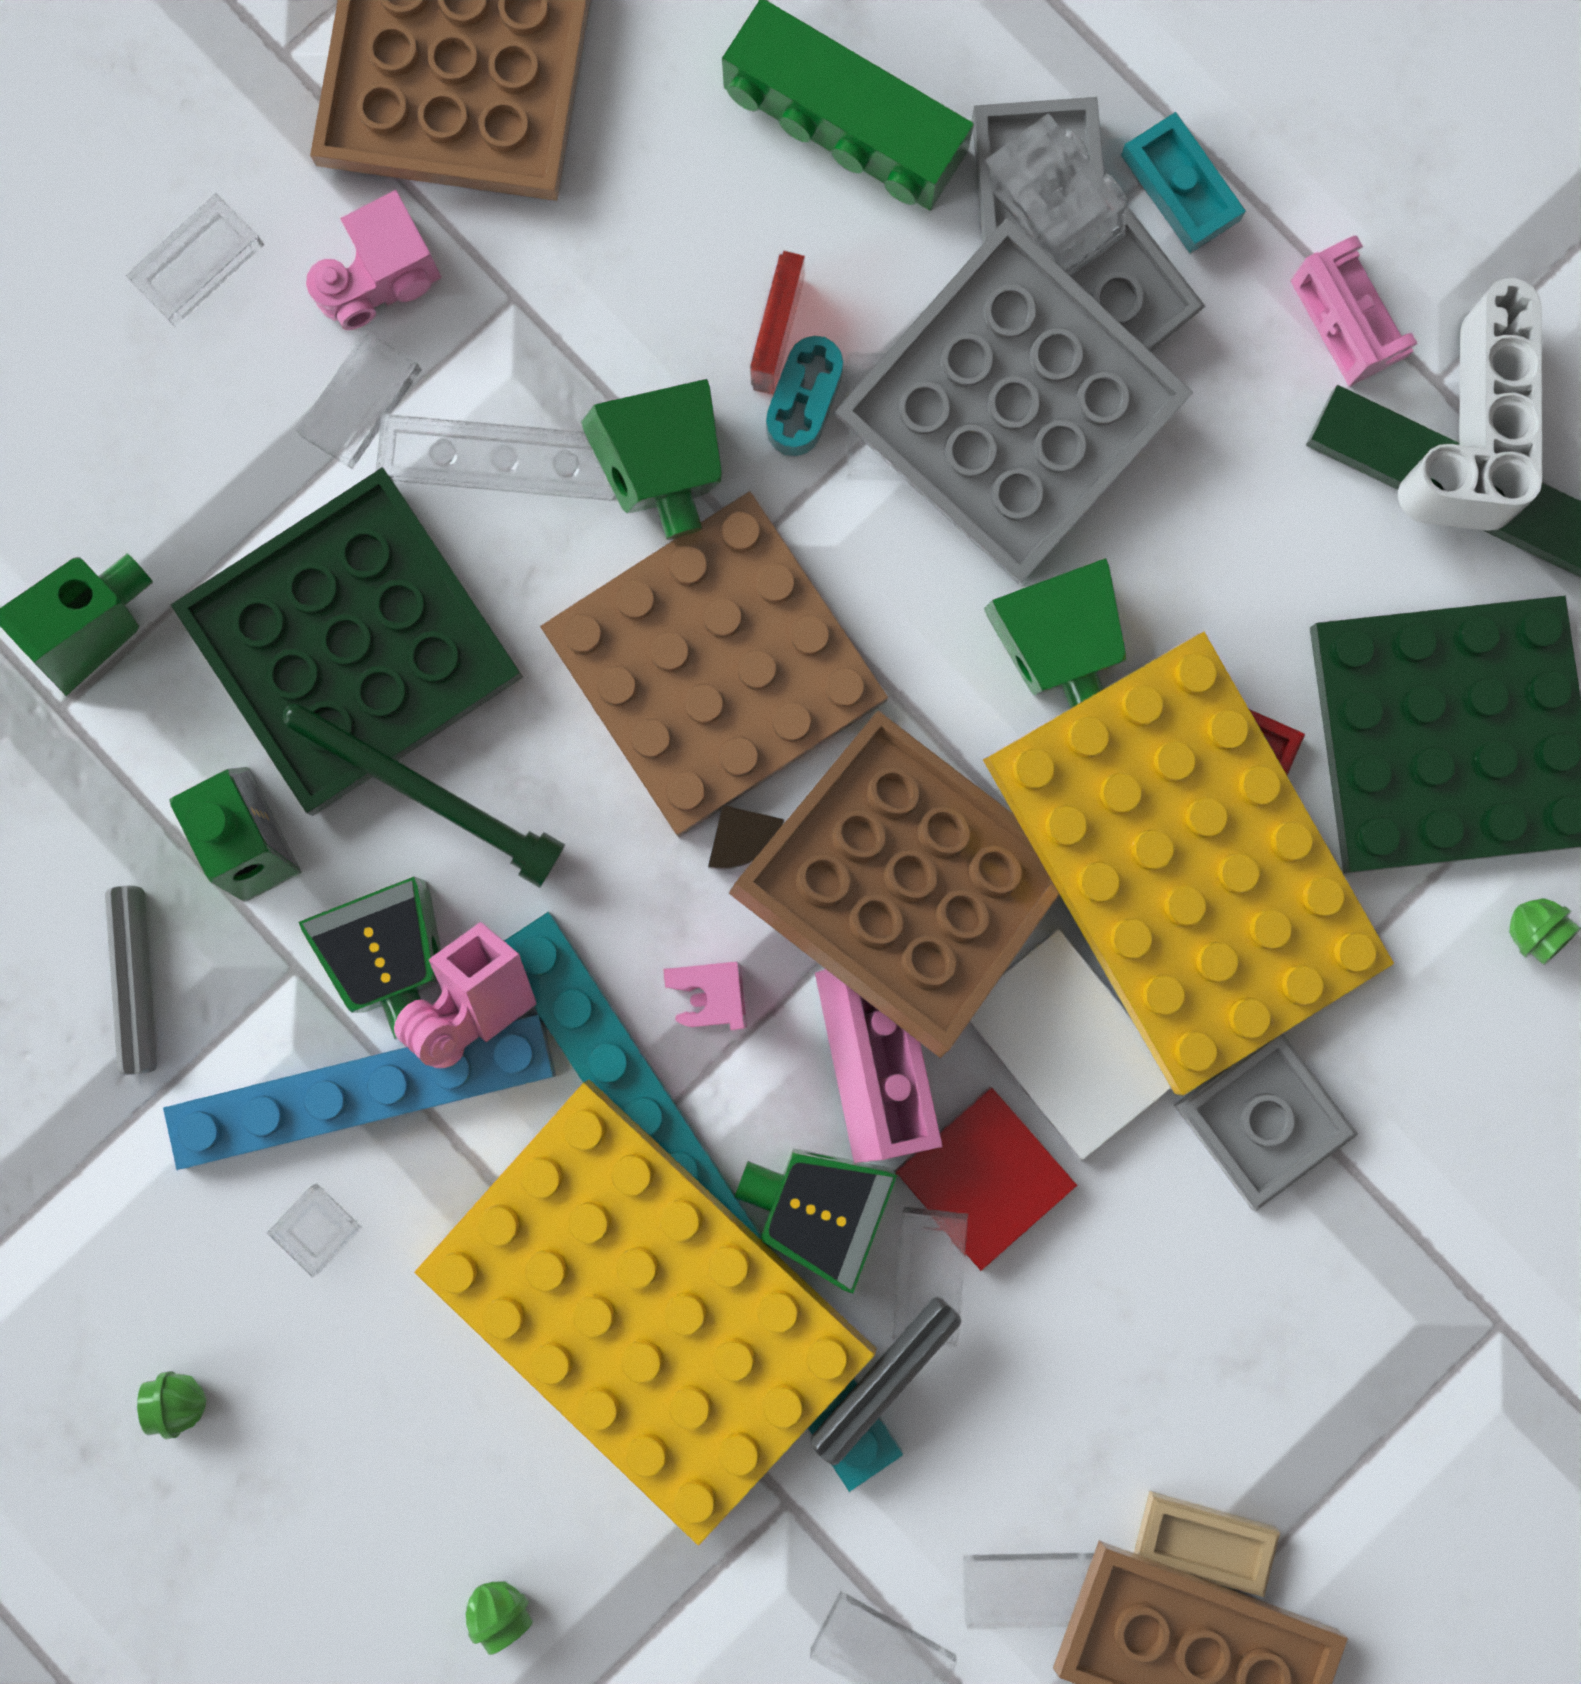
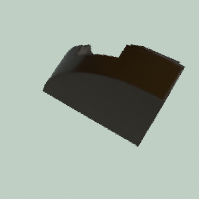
M722 805L708 868L728 870L751 863L784 824V819Z

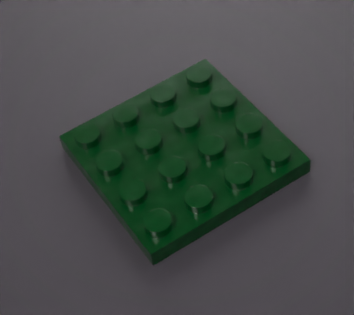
M383 467L170 604L306 814L311 816L328 807L373 776L288 728L282 720L283 711L287 706L299 704L397 761L523 678V675Z
M1566 595L1318 622L1310 627L1343 874L1581 848V696Z

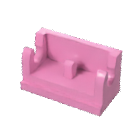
M1357 235L1306 257L1290 281L1349 387L1409 357L1413 352L1412 347L1418 344L1412 333L1401 336L1358 260L1360 254L1357 250L1361 249L1363 245Z
M737 961L663 969L665 988L683 991H693L694 989L701 988L705 992L694 994L690 998V1003L694 1007L705 1006V1008L699 1013H689L686 1011L678 1014L675 1017L677 1022L688 1027L730 1023V1030L747 1028L741 964Z

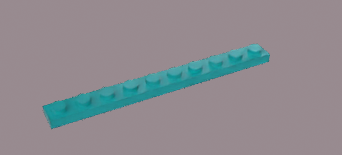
M545 913L504 940L505 943L519 953L537 1003L534 1008L582 1082L590 1079L760 1239V1231L739 1199L734 1198L735 1193L552 913ZM855 1377L808 1427L812 1435L858 1384ZM879 1417L839 1464L832 1465L847 1490L851 1492L902 1457L903 1452L882 1418Z

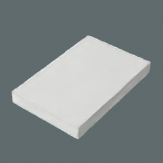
M1060 929L1054 931L1003 973L969 1022L1080 1160H1084L1171 1089L1129 1014Z

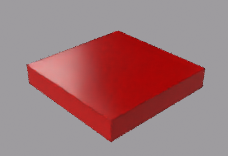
M992 1087L987 1088L939 1131L942 1147L914 1153L894 1170L980 1271L1078 1186Z

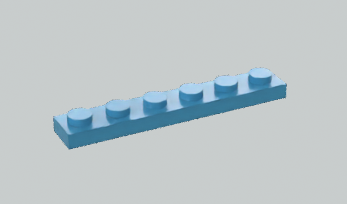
M539 1015L515 1020L487 1042L479 1036L464 1048L461 1059L447 1068H435L425 1065L408 1047L166 1106L163 1107L176 1170L555 1077L556 1074L543 1020Z

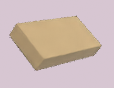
M1149 1491L1134 1553L1204 1580L1264 1597L1280 1531L1272 1525Z

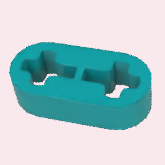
M805 337L794 344L788 354L769 405L766 417L768 440L775 450L784 455H803L816 446L839 389L843 372V358L836 344L826 337ZM815 355L825 358V369L831 373L820 372L816 377L812 390L803 388L805 383V367L800 362L811 363ZM797 402L805 404L804 425L809 428V431L798 430L794 438L786 437L784 435V424L778 421L779 418L790 420Z

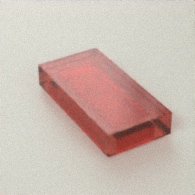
M784 250L783 254H779L750 365L753 390L774 395L804 283V255Z

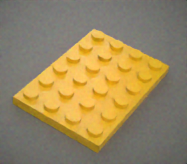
M1205 631L1193 636L983 759L1174 1094L1182 1096L1394 964Z
M590 1079L581 1084L414 1272L698 1546L875 1356L877 1350L871 1342Z

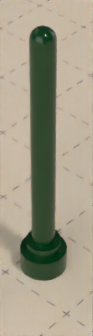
M291 704L283 711L282 720L288 728L513 858L510 864L520 869L518 876L538 888H541L566 845L545 832L542 833L541 837L531 831L526 836L299 704Z

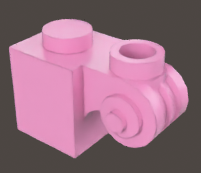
M394 190L340 218L355 245V260L348 268H345L341 262L335 259L318 261L307 274L306 286L310 296L326 317L339 321L344 330H354L368 324L375 317V307L384 302L388 306L398 300L408 302L417 299L430 289L431 283L442 277L397 190Z
M479 922L429 959L442 993L433 1005L422 999L409 1003L398 1015L394 1032L399 1041L408 1047L425 1065L435 1068H447L454 1065L461 1059L464 1048L479 1036L485 1042L489 1041L537 1004L519 953L482 922Z

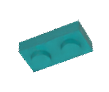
M1177 112L1169 115L1124 145L1121 157L1190 254L1240 222L1246 210Z

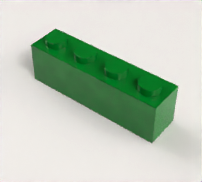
M767 0L758 1L722 57L724 88L738 105L753 112L758 109L777 119L781 127L793 138L805 143L810 142V140L829 150L833 158L842 167L857 174H861L863 171L884 183L886 190L894 198L905 204L914 205L918 203L931 211L969 151L974 126L973 122Z

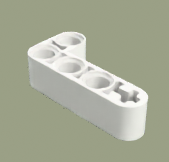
M1503 278L1494 282L1462 321L1460 329L1459 445L1443 444L1430 449L1400 483L1397 493L1399 505L1405 514L1415 521L1425 524L1486 531L1498 530L1507 525L1529 505L1541 490L1542 306L1540 296L1534 287L1524 280ZM1496 429H1497L1498 431H1500V432L1504 435V437H1503L1502 435H1500V434L1496 431ZM1430 478L1438 481L1444 490L1435 486ZM1494 486L1502 490L1506 497L1498 493Z

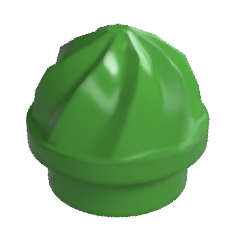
M1545 898L1520 904L1513 912L1509 930L1514 943L1520 949L1519 953L1525 958L1532 954L1543 965L1547 964L1581 929L1568 917L1572 911L1566 906L1563 907Z
M173 1371L162 1372L157 1376L156 1380L142 1383L137 1398L138 1419L143 1432L146 1435L160 1434L164 1439L177 1438L181 1432L195 1426L201 1419L206 1406V1396L203 1388L196 1383L194 1378L185 1374H176Z
M505 1581L479 1585L469 1598L465 1613L466 1626L469 1631L468 1636L472 1643L477 1644L481 1642L488 1655H493L520 1638L533 1623L525 1609L529 1604L526 1596Z

